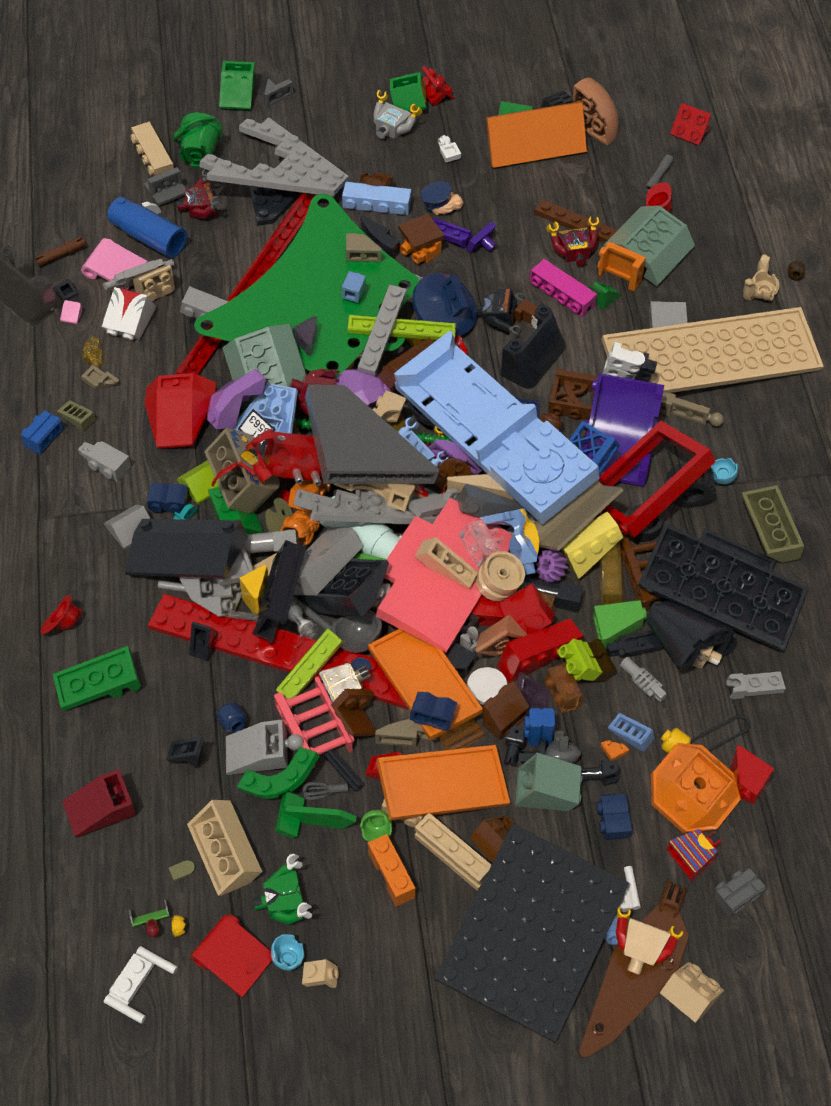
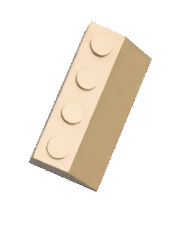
M211 800L187 824L218 896L250 884L262 873L231 801Z

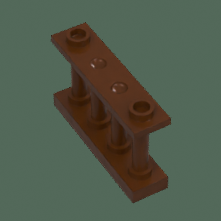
M628 537L622 538L619 551L637 601H641L642 608L645 607L646 611H649L650 603L663 597L638 586L642 576L641 568L646 567L649 559L636 560L635 553L653 550L657 541L633 545L630 544Z

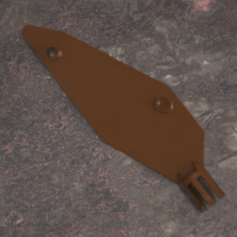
M667 880L659 904L642 921L666 932L672 926H675L673 932L676 935L681 930L683 931V935L678 940L672 955L661 963H655L654 966L644 963L639 975L627 970L631 957L624 955L623 950L619 946L613 951L579 1049L581 1057L586 1058L611 1044L661 992L673 973L678 970L689 938L680 914L687 891L686 887L682 888L676 903L675 900L680 885L675 883L669 899H666L672 883ZM599 1025L602 1028V1032H598L595 1026Z

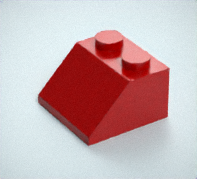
M533 583L500 602L504 616L510 615L527 635L551 624L555 615Z

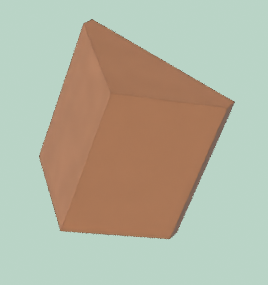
M508 615L478 635L475 650L480 654L499 657L502 655L507 642L527 634Z

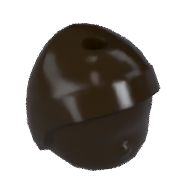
M801 261L791 262L788 266V275L793 280H801L805 275V264Z

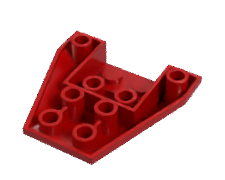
M195 373L158 376L146 387L145 406L157 449L194 445L208 416L210 399L217 389L216 382Z

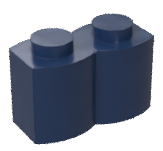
M159 482L151 483L147 498L148 509L156 513L169 511L173 514L175 512L181 513L188 503V486L182 484L168 485Z
M417 692L411 709L410 720L418 724L430 725L439 730L449 731L456 713L457 702L448 697H436L429 692Z
M626 793L600 795L599 802H596L597 814H601L602 818L599 821L600 833H604L605 840L630 838L632 828Z

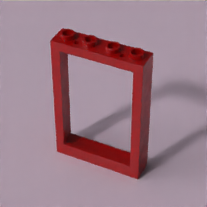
M658 422L599 477V482L603 486H613L663 439L692 455L693 458L629 517L610 505H607L598 516L608 512L618 524L622 533L625 535L628 533L632 537L637 536L716 462L709 448L665 422Z

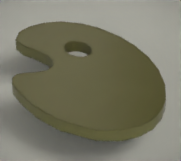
M276 498L274 500L276 513L270 509L266 510L265 518L269 532L280 531L284 519L293 515L291 507L288 506L284 499Z

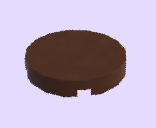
M362 173L360 181L369 185L389 186L393 184V177L383 173H372V176H368V173Z

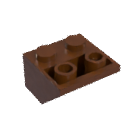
M514 681L508 686L504 685L494 698L490 697L484 703L482 725L499 741L509 733L513 726L519 725L529 713V705Z
M506 815L484 819L470 836L471 840L492 863L512 823L515 824Z

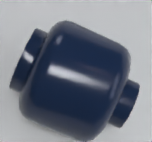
M226 703L217 713V719L224 731L236 733L245 727L247 717L239 704Z

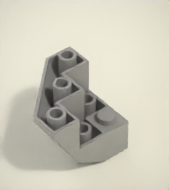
M247 554L252 565L250 554ZM180 577V581L189 597L197 604L217 616H226L228 612H235L231 610L236 609L242 596L240 582L219 586L216 578Z

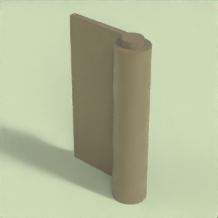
M597 480L543 525L538 520L534 522L539 535V547L559 551L624 491L622 487L603 486Z

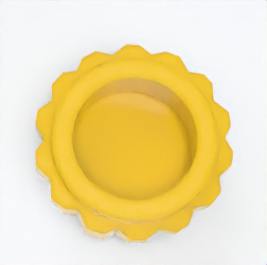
M174 915L172 918V934L174 937H178L185 933V923L183 917Z

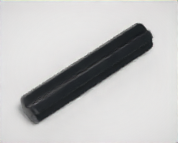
M334 749L322 753L353 791L361 790L364 786L363 782Z

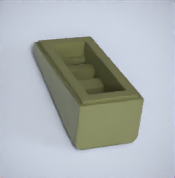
M70 400L57 411V414L82 431L86 430L96 421L94 412Z

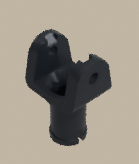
M513 726L505 739V745L507 746L503 761L505 765L509 766L511 760V766L515 767L519 750L523 749L524 731L520 726Z
M601 760L599 767L581 768L582 781L600 779V781H603V785L607 786L617 783L620 779L618 764L615 761Z

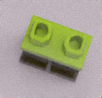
M572 639L568 644H563L557 651L560 657L565 658L567 662L566 669L569 674H573L575 680L583 679L605 682L616 671L601 639H595L593 642Z

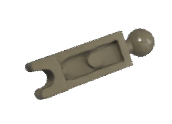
M669 392L663 393L659 411L661 414L667 416L673 414L706 425L708 420L711 425L716 427L721 426L724 422L723 415L718 412L710 414V408L676 398L675 394Z

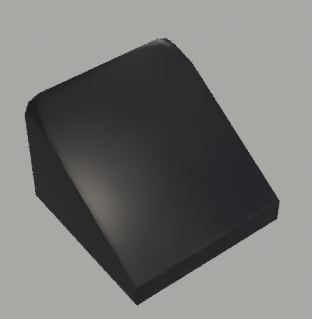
M70 279L59 283L53 288L54 292L63 302L78 294Z

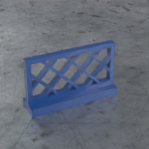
M584 421L581 422L569 439L574 445L579 444V449L584 454L593 452L594 457L592 461L599 466V476L621 446L615 438L604 434ZM584 428L589 429L590 436L581 438V432ZM601 437L606 439L602 446L595 447L594 439ZM591 440L592 448L583 450L582 443Z

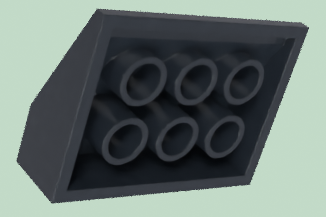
M351 559L317 595L302 596L315 613L362 617L369 612V609L375 603L389 562L388 560Z

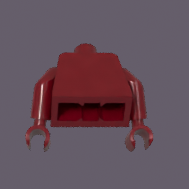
M321 368L310 371L308 375H304L302 381L292 378L289 387L298 390L297 400L299 401V406L307 416L309 414L305 395L308 385H334L335 381H339V379L335 378V374L340 373V371Z

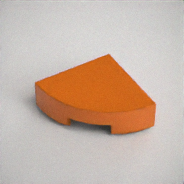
M609 740L601 742L600 746L610 761H614L629 753V749L622 743L619 744Z

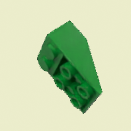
M223 61L219 108L251 110L256 81L255 62Z

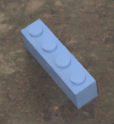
M345 182L342 204L343 208L408 215L411 205V189Z

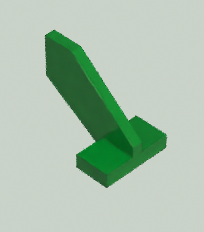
M287 791L282 796L275 832L294 839L298 835L300 823L344 829L355 823L357 816L338 809L303 807L305 798Z

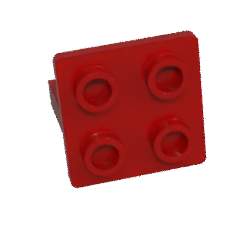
M422 67L427 74L423 79L426 84V97L431 104L436 106L446 95L453 100L455 98L452 94L453 90L448 84H445L446 80L440 74L437 76V73L432 68Z
M682 103L670 134L700 145L704 133L710 130L711 126L708 123L711 114Z

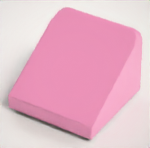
M65 300L60 321L78 324L83 312L81 303Z

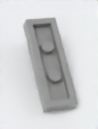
M456 488L447 489L443 494L412 500L407 507L419 518L440 514L449 498L458 501L459 491Z

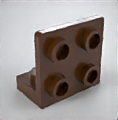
M345 689L331 704L336 716L342 721L346 731L351 736H375L376 728L363 710L375 696L371 689Z

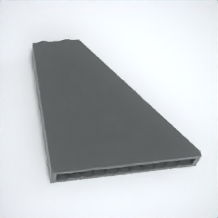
M308 385L305 400L324 484L435 483L439 469L345 385Z

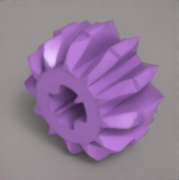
M551 549L543 551L542 556H537L539 562L535 563L538 566L535 572L540 574L539 578L547 582L561 581V576L566 575L564 570L568 568L565 565L568 560L564 558L562 552Z

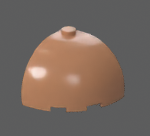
M584 78L574 85L573 101L574 103L583 102L585 132L602 143L609 145L616 138L619 129L618 113L615 104L603 86L592 78Z

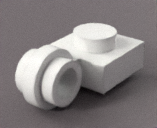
M445 135L438 138L440 152L445 162L461 158V153L455 142L451 143L449 137Z

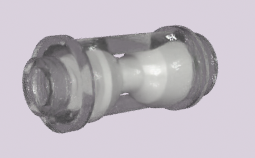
M292 600L287 619L298 625L297 629L301 638L312 639L317 634L318 626L312 621L305 619L302 616L303 612L300 604Z

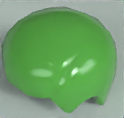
M371 810L365 813L360 824L362 837L368 842L386 834L390 837L392 821L389 820L388 814L382 810Z

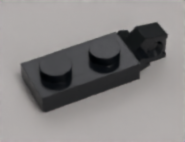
M649 630L619 636V639L615 640L614 643L607 644L606 651L610 657L618 655L620 657H628L661 650L663 644L655 632Z

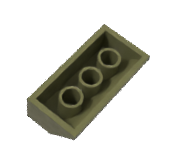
M778 485L742 492L741 496L767 556L782 563L800 559L804 544Z

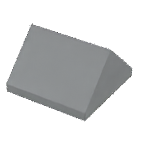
M134 505L106 521L104 525L121 547L126 550L131 547L134 531L142 519H150L144 506Z

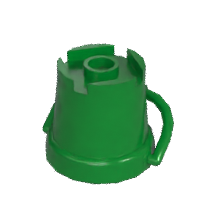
M195 112L184 116L180 128L174 133L173 137L175 143L181 144L179 153L181 160L186 163V160L191 162L192 167L201 168L200 161L207 154H214L217 142H219L223 134V127L214 116L205 113Z

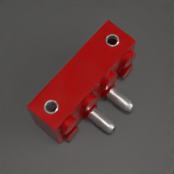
M273 432V438L268 439L264 455V461L274 473L272 476L294 478L298 484H301L303 480H312L316 486L321 485L323 478L314 437Z

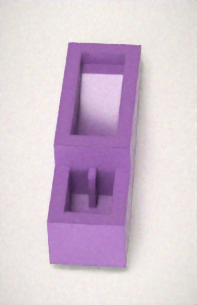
M436 439L428 446L436 457L439 452L445 451L440 456L442 460H445L447 457H453L467 462L471 468L472 475H477L483 470L454 442Z

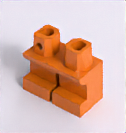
M405 239V242L400 246V252L405 256L411 252L412 260L417 264L422 261L428 263L441 254L442 241L414 251Z

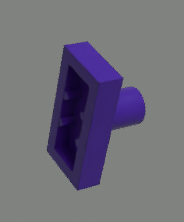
M491 221L469 240L466 250L472 253L482 245L491 252L496 246V243L490 239L496 225Z

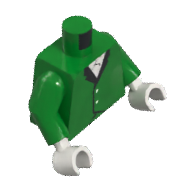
M290 854L287 857V863L281 866L263 883L265 895L252 898L255 910L268 908L270 919H275V921L287 925L293 924L303 919V917L307 919L312 917V913L307 911L312 906L305 902L303 903L296 871H293V868L299 869L302 867V862H295L299 857L295 854Z

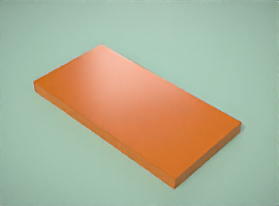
M583 102L486 117L491 167L493 168L587 152Z
M401 629L368 644L369 651L410 711L417 692H429L436 697H448L457 702L456 713L450 730L483 713V708L442 650ZM419 724L430 740L447 732L430 725Z
M496 745L381 757L377 759L389 820L422 817L428 813L438 815L502 807L510 804Z

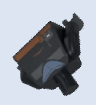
M511 288L499 289L494 293L484 296L483 305L475 307L476 317L483 316L486 324L506 332L510 331V337L518 339V333L521 331L518 325L511 327L510 325L514 321L515 307L522 302L524 295L522 293L514 295Z

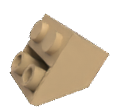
M170 265L162 266L133 279L136 293L147 295L151 301L175 291L172 267Z
M688 962L673 973L660 994L696 1023L710 1009L724 990L716 980L708 978L703 974L700 967Z

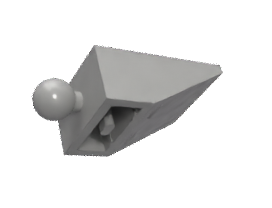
M283 720L261 722L226 736V774L245 773L247 769L256 772L287 768V747L294 751L298 750L300 746H303V738L298 734H293L287 739V730Z

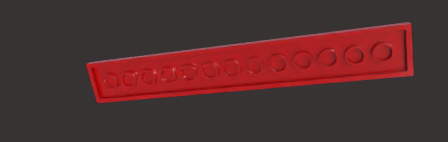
M163 594L148 624L151 630L189 642L192 622L212 627L218 631L212 640V649L289 673L317 642V640L277 628L274 640L270 644L267 643L268 640L252 634L256 626L255 621L240 619L242 617L232 616L236 618H230L228 615H226L227 617L217 616L197 603ZM339 647L319 671L352 663L354 659L359 657L366 658L371 664V677L361 682L365 689H371L375 695L372 699L408 710L407 705L375 658L359 653H350ZM319 672L312 679L315 681V678L319 677L321 683H324Z

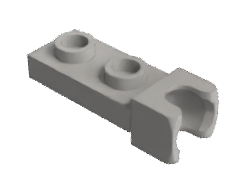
M781 672L743 675V673L731 674L726 680L727 686L734 687L730 695L731 699L784 693L786 690Z

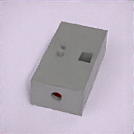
M328 528L305 551L294 595H317L363 547V544L353 528Z

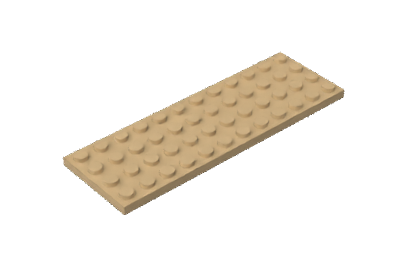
M801 307L607 334L601 338L607 357L614 342L621 343V348L632 352L649 353L648 359L657 362L656 370L652 374L650 382L665 385L663 393L819 371L824 367Z

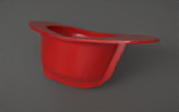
M658 183L651 187L646 195V206H661L669 212L672 208L670 185Z
M67 595L61 601L56 610L44 622L41 634H47L53 628L67 630L76 624L82 611L71 602L70 595Z

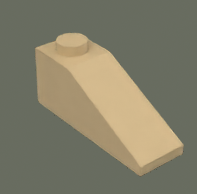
M436 537L423 540L415 554V557L425 566L467 589L470 588L478 573Z

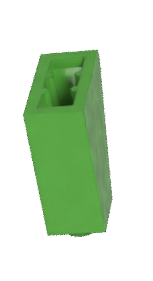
M640 600L594 606L593 621L597 637L601 639L605 648H607V644L614 643L615 640L619 639V636L629 635L642 628L644 619L647 618L645 607L642 608Z

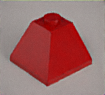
M738 745L730 768L734 773L740 798L754 805L767 788L774 768Z

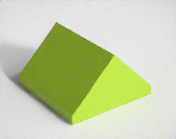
M208 460L177 478L179 484L188 486L189 495L197 505L209 498V489L219 487L217 481L214 487L212 486L215 476Z

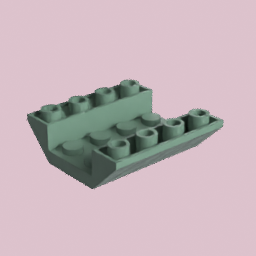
M641 206L603 245L605 247L608 242H612L645 256V267L647 270L644 277L656 286L669 275L695 246L687 225L661 206Z
M290 324L263 328L235 338L223 347L232 380L253 369H257L266 378L265 385L270 383L289 387L292 378L302 381L304 375H306ZM250 395L249 401H242V412L247 409L257 395Z

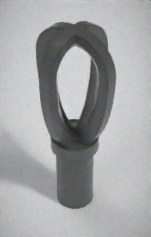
M308 782L303 787V795L307 800L320 799L333 793L348 792L347 783L332 785L322 782ZM324 789L318 792H306L307 790Z

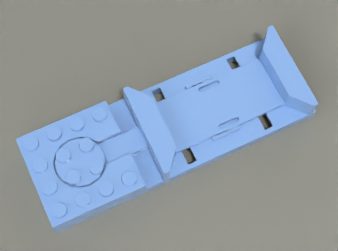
M451 330L394 373L396 389L519 504L526 508L542 525L599 479V466L547 420L543 423L538 419L534 404L520 403L457 347ZM468 367L472 369V371L469 373L465 371V369ZM431 396L434 400L427 406H424L422 402ZM475 437L478 439L470 446L465 444L470 438Z

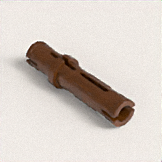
M82 236L69 242H63V245L35 256L36 263L41 267L64 255L73 254V251L85 247L86 244Z

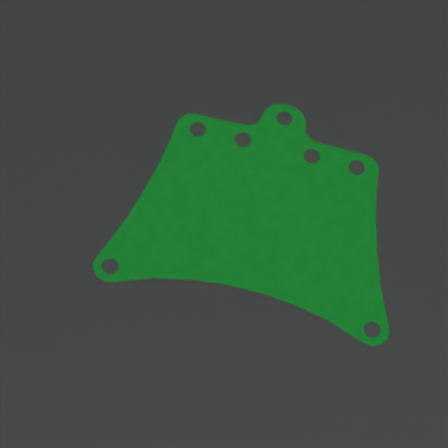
M318 194L313 197L304 223L296 237L279 260L244 292L228 303L197 318L194 327L199 334L231 342L235 338L266 327L290 324L304 369L309 371L321 368L327 369L326 364L329 361H336L339 365L337 370L340 371V373L335 374V378H337L365 350L370 336L348 333L349 315L377 317L380 310L379 306L383 303L389 284L399 287V282L406 280L410 282L411 287L406 290L402 303L403 306L412 296L419 279L382 249L381 262L346 261V234H366L350 219L331 195ZM320 199H327L329 205L322 208L318 206L317 202ZM349 271L366 276L365 288L358 303L342 298V286ZM209 320L213 323V327L210 330H204L201 328V323ZM398 337L395 343H387L385 351L399 348L405 341V338ZM350 338H357L360 341V345L352 348L348 345V340Z

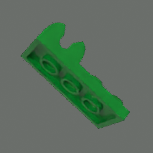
M128 646L53 674L60 707L63 711L108 694L112 697L120 698L124 688H129L132 691L140 689V681L137 676L132 652Z

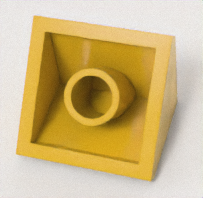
M262 565L239 578L242 599L251 612L256 614L259 612L268 580L266 565Z

